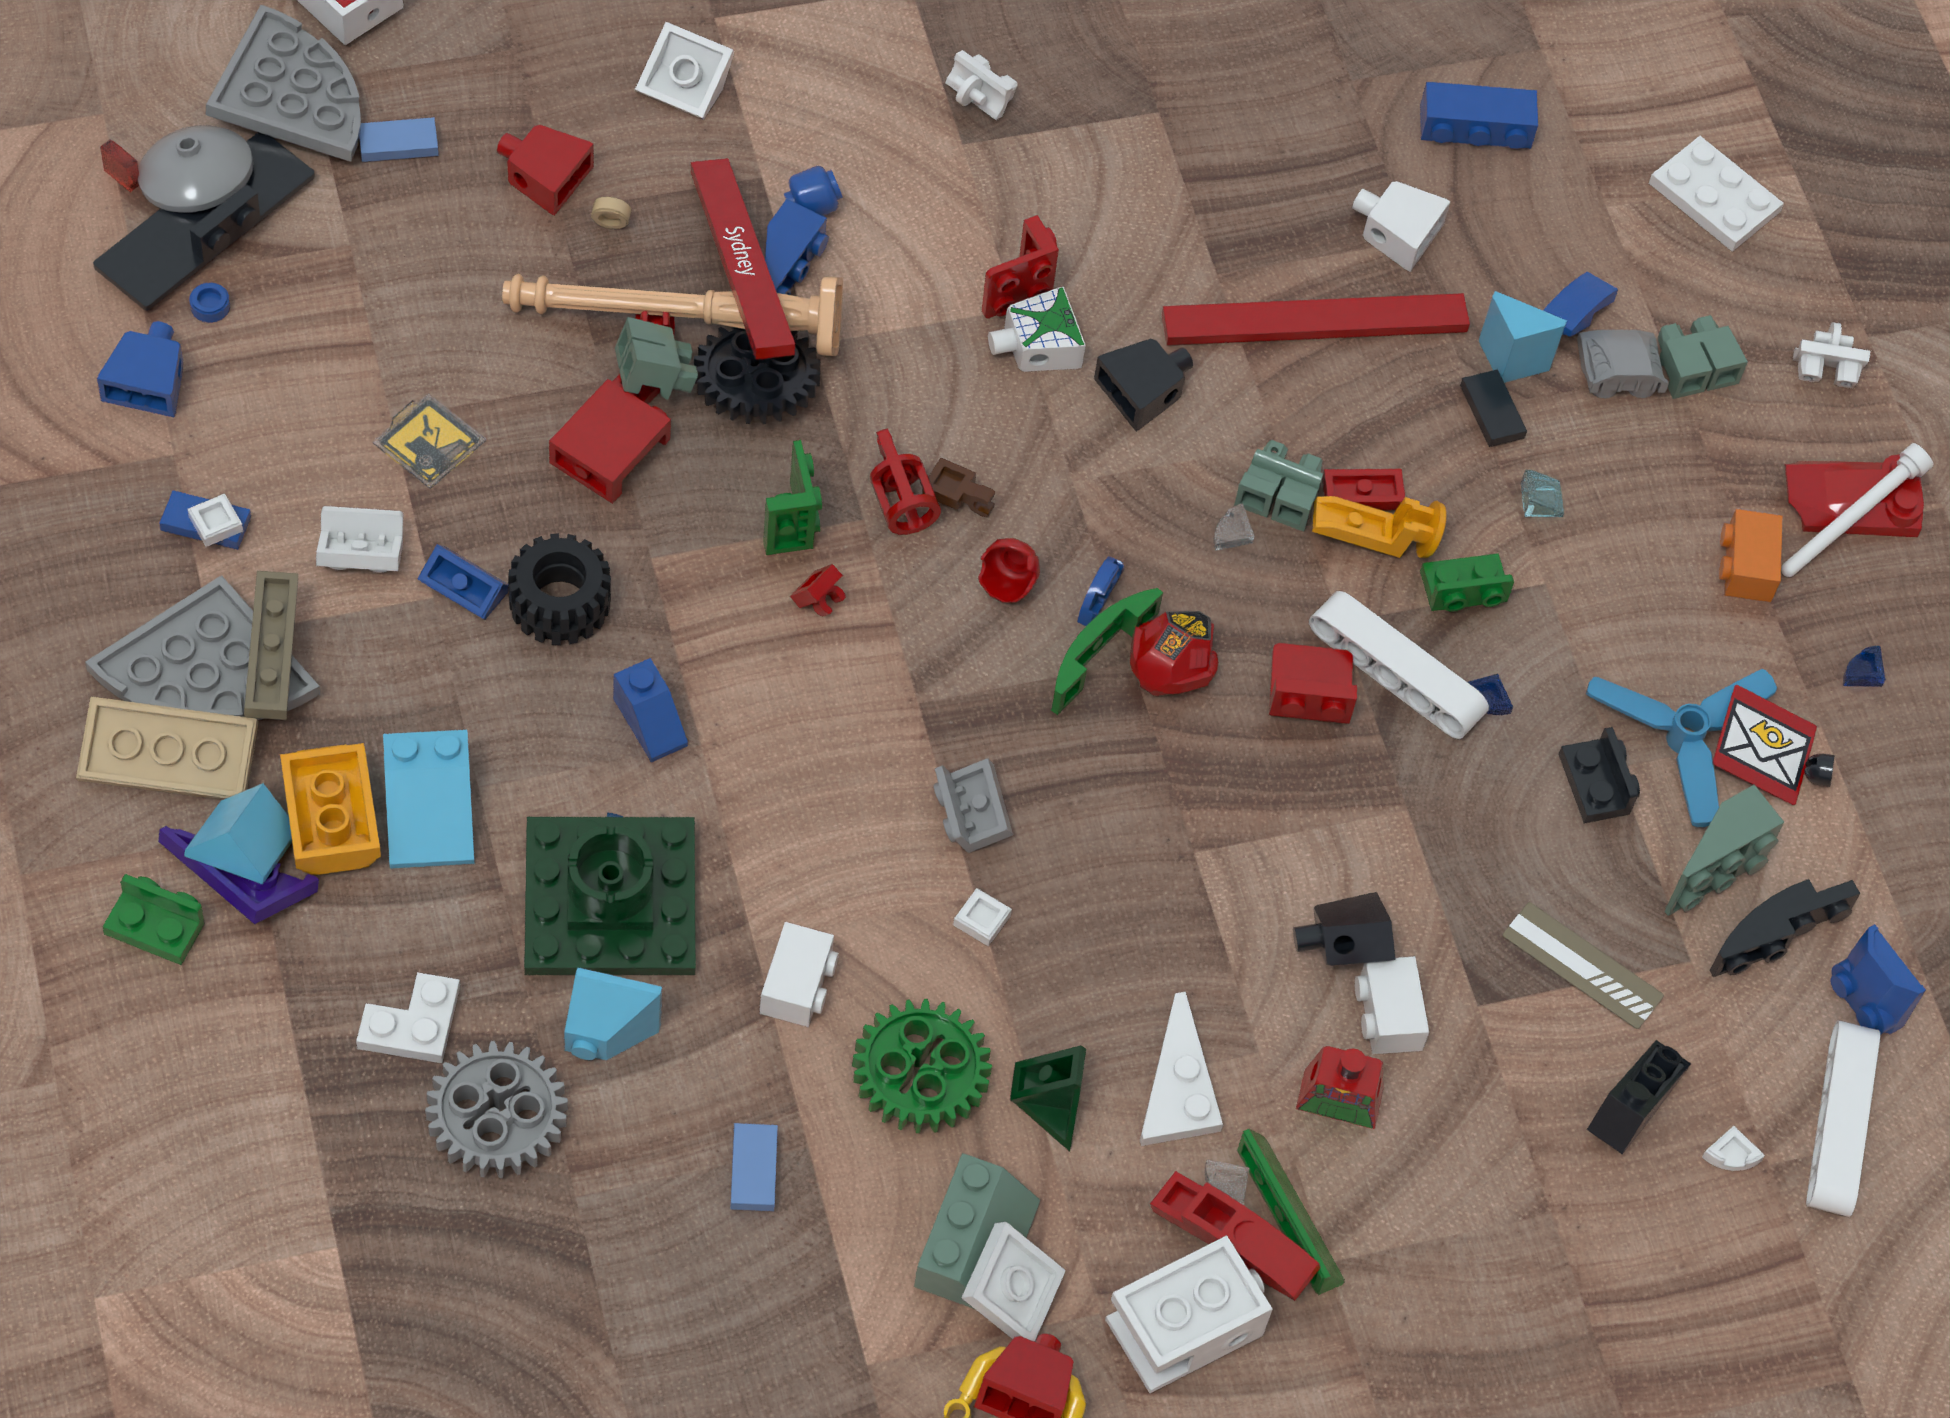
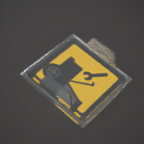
M427 394L417 404L412 400L393 416L390 427L373 441V444L431 489L486 441V438L430 394Z

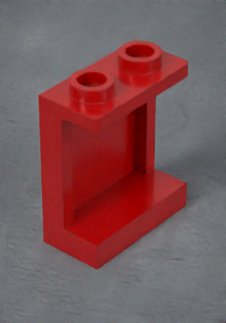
M607 379L549 440V463L613 504L622 494V480L657 442L666 445L670 441L671 419L668 418L662 409L648 405L637 398L634 393L624 391L623 386H618Z

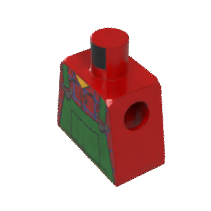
M1330 1046L1323 1047L1305 1068L1296 1109L1375 1129L1384 1090L1383 1062L1380 1059L1365 1056L1362 1051L1355 1048L1342 1050Z

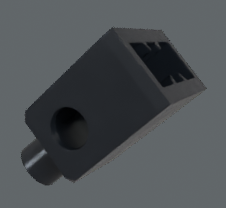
M1148 339L1098 356L1094 380L1133 429L1138 431L1179 400L1185 381L1183 373L1193 368V360L1189 352L1183 347L1167 354L1157 340Z
M1377 892L1316 905L1313 909L1315 924L1293 927L1296 951L1320 949L1326 965L1335 966L1396 960L1392 921Z

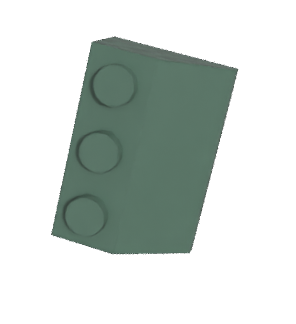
M962 1153L918 1263L914 1287L973 1308L962 1299V1295L994 1224L1007 1222L1027 1238L1039 1207L1040 1199L1003 1167Z

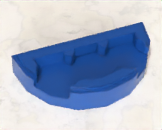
M1110 556L1106 558L1085 596L1079 612L1078 623L1087 626L1099 615L1124 571V562Z

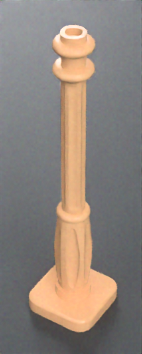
M515 274L511 281L505 280L503 284V304H510L511 310L515 313L519 312L523 305L535 306L539 314H544L548 307L641 314V312L647 311L648 315L661 316L663 312H669L670 316L702 318L707 325L719 324L745 329L732 291L715 292L714 290H708L706 295L549 284L548 278L544 275L537 279V283L524 282L521 274ZM823 277L820 285V296L811 295L810 299L777 293L790 331L808 330L809 334L817 335L816 349L819 355L837 356L841 331L843 277Z

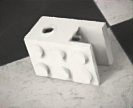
M1225 1236L1113 1292L1111 1301L1117 1311L1106 1316L1105 1320L1148 1392L1152 1393L1262 1337L1273 1309L1263 1294L1265 1289L1259 1274L1254 1269L1248 1270L1228 1236Z

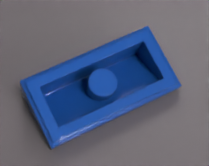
M438 544L417 578L422 583L484 620L509 591L506 582L451 549Z

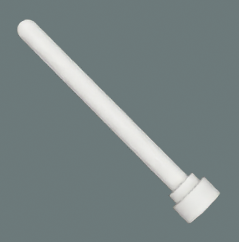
M1916 443L1909 445L1900 453V459L1897 461L1898 466L1783 563L1781 566L1782 574L1786 577L1794 576L1907 478L1922 477L1933 467V461L1927 452Z

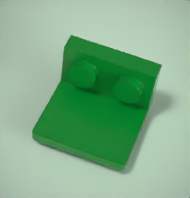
M801 440L793 441L790 473L792 494L781 493L775 497L766 498L763 536L766 555L813 549L814 533L820 532L818 510H822L821 492L819 486L812 487L810 477H814L813 459L811 453L804 454Z

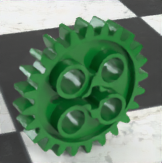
M908 999L906 1000L905 1011L902 1012L891 1004L889 1005V1018L887 1019L877 1012L874 1016L875 1027L865 1024L862 1033L864 1039L856 1040L855 1051L858 1053L853 1054L852 1067L857 1069L854 1071L853 1083L862 1084L859 1088L858 1096L860 1099L872 1097L869 1101L868 1110L870 1112L876 1111L881 1107L884 1109L882 1122L886 1123L893 1116L899 1118V1130H902L908 1121L914 1122L916 1133H920L923 1123H929L933 1132H938L940 1120H944L953 1128L955 1127L956 1113L968 1119L971 1111L970 1105L979 1107L982 1100L980 1093H987L989 1080L986 1078L991 1075L992 1064L987 1063L990 1058V1048L981 1047L984 1043L985 1035L984 1033L971 1035L974 1030L975 1021L972 1019L961 1024L959 1022L961 1016L960 1009L954 1011L950 1016L945 1014V1002H941L936 1011L930 1010L928 999L923 1000L921 1009H915L911 1000ZM916 1034L922 1036L925 1041L914 1043L906 1037ZM938 1038L944 1039V1040H943L942 1042H940V1043L938 1044V1046L935 1047L934 1050L932 1051L931 1057H930V1063H929V1064H923V1063L925 1062L927 1056L929 1055V1053H930V1051H931V1047H932V1045L934 1044V1042L936 1041V1039H938ZM953 1056L959 1059L961 1063L950 1065L945 1063L942 1058ZM894 1066L902 1072L897 1075H890L882 1069ZM914 1067H921L918 1070V1073L915 1076L910 1089L907 1091V1093L902 1094L900 1091L903 1088H905L906 1085L909 1084V1082L913 1078ZM930 1088L936 1091L938 1095L925 1097L919 1093V1090Z

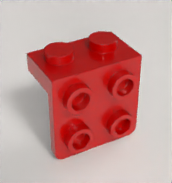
M1038 215L1025 219L1023 222L1019 257L994 266L986 272L982 301V313L985 318L1005 316L1010 305L1054 289L1059 249L1053 231L1049 227L1045 228Z
M1286 643L1275 644L1271 662L1269 715L1349 724L1357 701V685H1352V653L1342 649Z

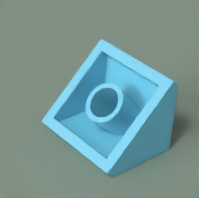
M1495 291L1481 331L1479 343L1492 369H1498L1504 383L1550 370L1567 320Z
M264 783L221 800L185 849L184 856L263 884L292 843L289 816Z

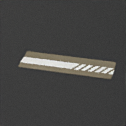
M1531 902L1525 905L1503 933V937L1636 1029L1641 1027L1664 997L1663 993Z

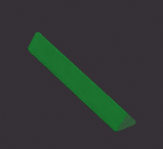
M1251 1129L1244 1130L1237 1152L1280 1230L1320 1264L1321 1268L1310 1281L1315 1293L1320 1295L1345 1283L1344 1277L1267 1139Z

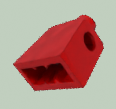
M543 125L534 126L523 140L505 133L497 146V153L508 158L509 183L554 216L594 167L593 143Z

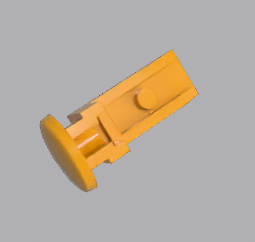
M1335 496L1317 497L1314 501L1312 532L1398 558L1402 556L1410 543L1414 541L1416 542L1417 556L1429 558L1434 554L1441 542L1446 526L1447 513L1445 505L1439 501H1433L1427 507L1420 505V501L1407 497L1403 499L1394 514Z

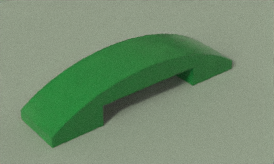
M1158 588L1145 590L1118 601L1097 615L1079 633L1068 649L1060 666L1053 696L1052 712L1058 715L1083 690L1087 668L1084 666L1121 629L1132 637L1135 627L1153 620L1159 614L1163 596L1161 590Z

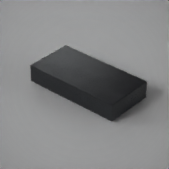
M1498 369L1462 378L1460 387L1489 447L1525 438L1527 433L1526 427Z

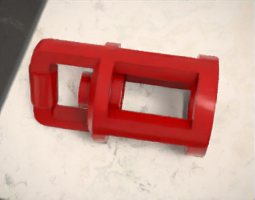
M888 428L876 432L879 451L884 461L872 470L870 482L888 528L892 533L898 535H908L928 528L939 518L941 508L922 460L914 454L898 455ZM919 479L925 494L914 495L910 485ZM896 491L900 501L890 507L885 492ZM916 508H930L927 513L919 518ZM905 513L908 522H898L897 519Z

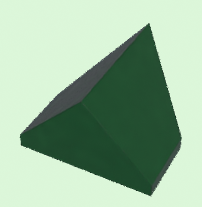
M1081 1045L1015 1062L1010 1095L1011 1102L1023 1110L1069 1152L1086 1055V1048Z

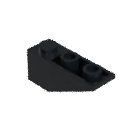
M1655 1040L1610 1091L1587 1130L1623 1154L1688 1070L1691 1063L1682 1058L1672 1047L1665 1046L1658 1040Z

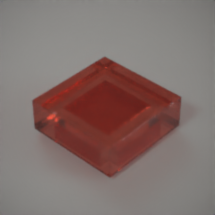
M111 139L100 146L104 171L129 192L139 186L137 160Z

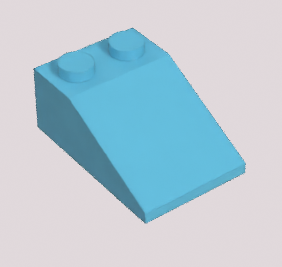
M467 730L383 734L390 868L474 864Z

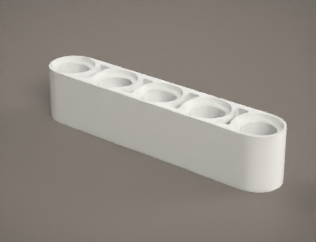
M1336 591L1310 617L1309 625L1316 636L1333 649L1350 651L1353 655L1354 665L1449 736L1456 739L1463 738L1489 710L1487 700L1477 689L1349 594Z
M1839 1020L1835 1023L1827 1056L1807 1191V1207L1850 1217L1854 1211L1859 1191L1880 1043L1879 1030Z

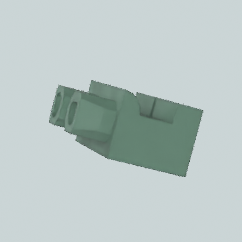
M1709 315L1698 318L1692 323L1690 328L1692 334L1684 336L1680 326L1676 323L1665 325L1661 328L1658 335V342L1661 348L1659 357L1661 366L1665 367L1670 379L1668 389L1672 399L1701 393L1705 389L1710 391L1740 383L1748 361L1729 326L1719 328L1712 316Z
M627 317L615 346L623 390L639 394L642 385L660 388L661 396L667 400L672 389L690 393L698 376L696 366L689 365L692 358L691 344L676 341L673 330L670 327Z
M1270 440L1263 450H1256L1247 473H1244L1239 483L1234 506L1267 518L1275 501L1271 520L1304 532L1324 474L1321 473L1323 460L1309 453L1303 454L1299 464L1286 460L1288 448L1282 443Z

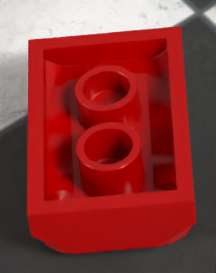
M1900 454L1887 457L1883 463L1797 461L1785 464L1788 503L1801 516L1802 531L1821 532L1898 466L1897 461L1900 459ZM1921 477L1907 478L1843 534L1918 537L1922 530L1924 509Z

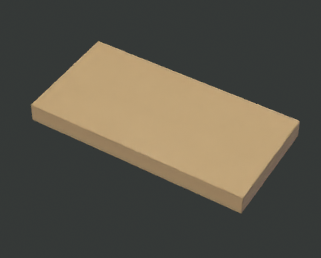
M90 697L76 778L78 781L224 800L248 788L259 721L248 717Z

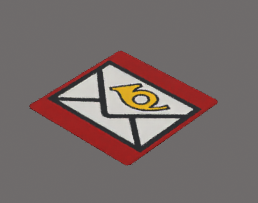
M1735 685L1713 758V764L1795 805L1804 777V770L1806 769L1805 763L1810 755L1817 726L1755 693Z

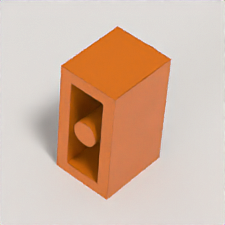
M1736 509L1730 524H1723L1720 545L1726 547V556H1723L1721 559L1719 579L1725 580L1724 596L1765 602L1772 601L1781 582L1783 516Z

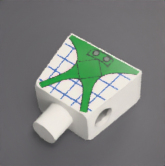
M1059 287L1010 305L1006 312L1005 329L988 333L991 353L996 355L1012 351L1018 368L1023 372L1082 368L1086 345L1064 287Z

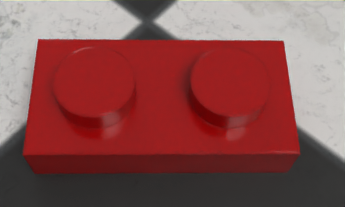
M1324 469L1322 477L1324 497L1335 496L1378 510H1396L1405 498L1402 469Z

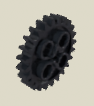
M719 327L718 337L707 335L706 345H699L698 356H694V366H696L698 373L695 384H697V394L705 395L706 406L716 404V414L719 415L729 410L730 420L732 421L739 415H744L746 424H750L753 417H759L764 425L767 423V417L773 415L777 421L781 422L782 412L786 411L788 414L796 416L797 406L807 408L808 398L816 397V387L820 386L821 361L817 359L816 347L809 348L808 337L797 340L798 331H791L795 342V355L756 359L745 329L732 327V331L729 332L725 328Z

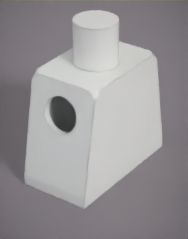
M1396 181L1391 182L1381 198L1365 189H1361L1353 203L1352 209L1367 216L1363 233L1364 239L1401 267L1411 272L1444 225L1450 201Z

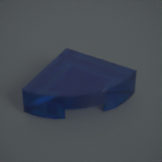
M1880 646L1867 647L1852 658L1843 675V686H1883L1886 678Z
M1498 674L1467 682L1487 700L1489 705L1487 714H1511L1513 705Z

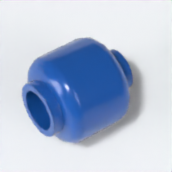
M814 166L791 176L788 182L791 191L784 193L786 199L822 216L836 211L839 205L838 200L843 198L832 170L826 172L822 166Z

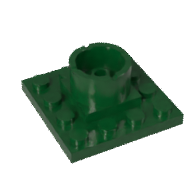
M527 817L524 974L576 975L577 968H582L609 975H695V817Z

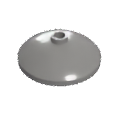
M197 125L176 130L157 141L142 158L137 175L143 195L153 205L172 212H196L222 204L244 187L252 174L254 163L248 143L239 134L222 127Z

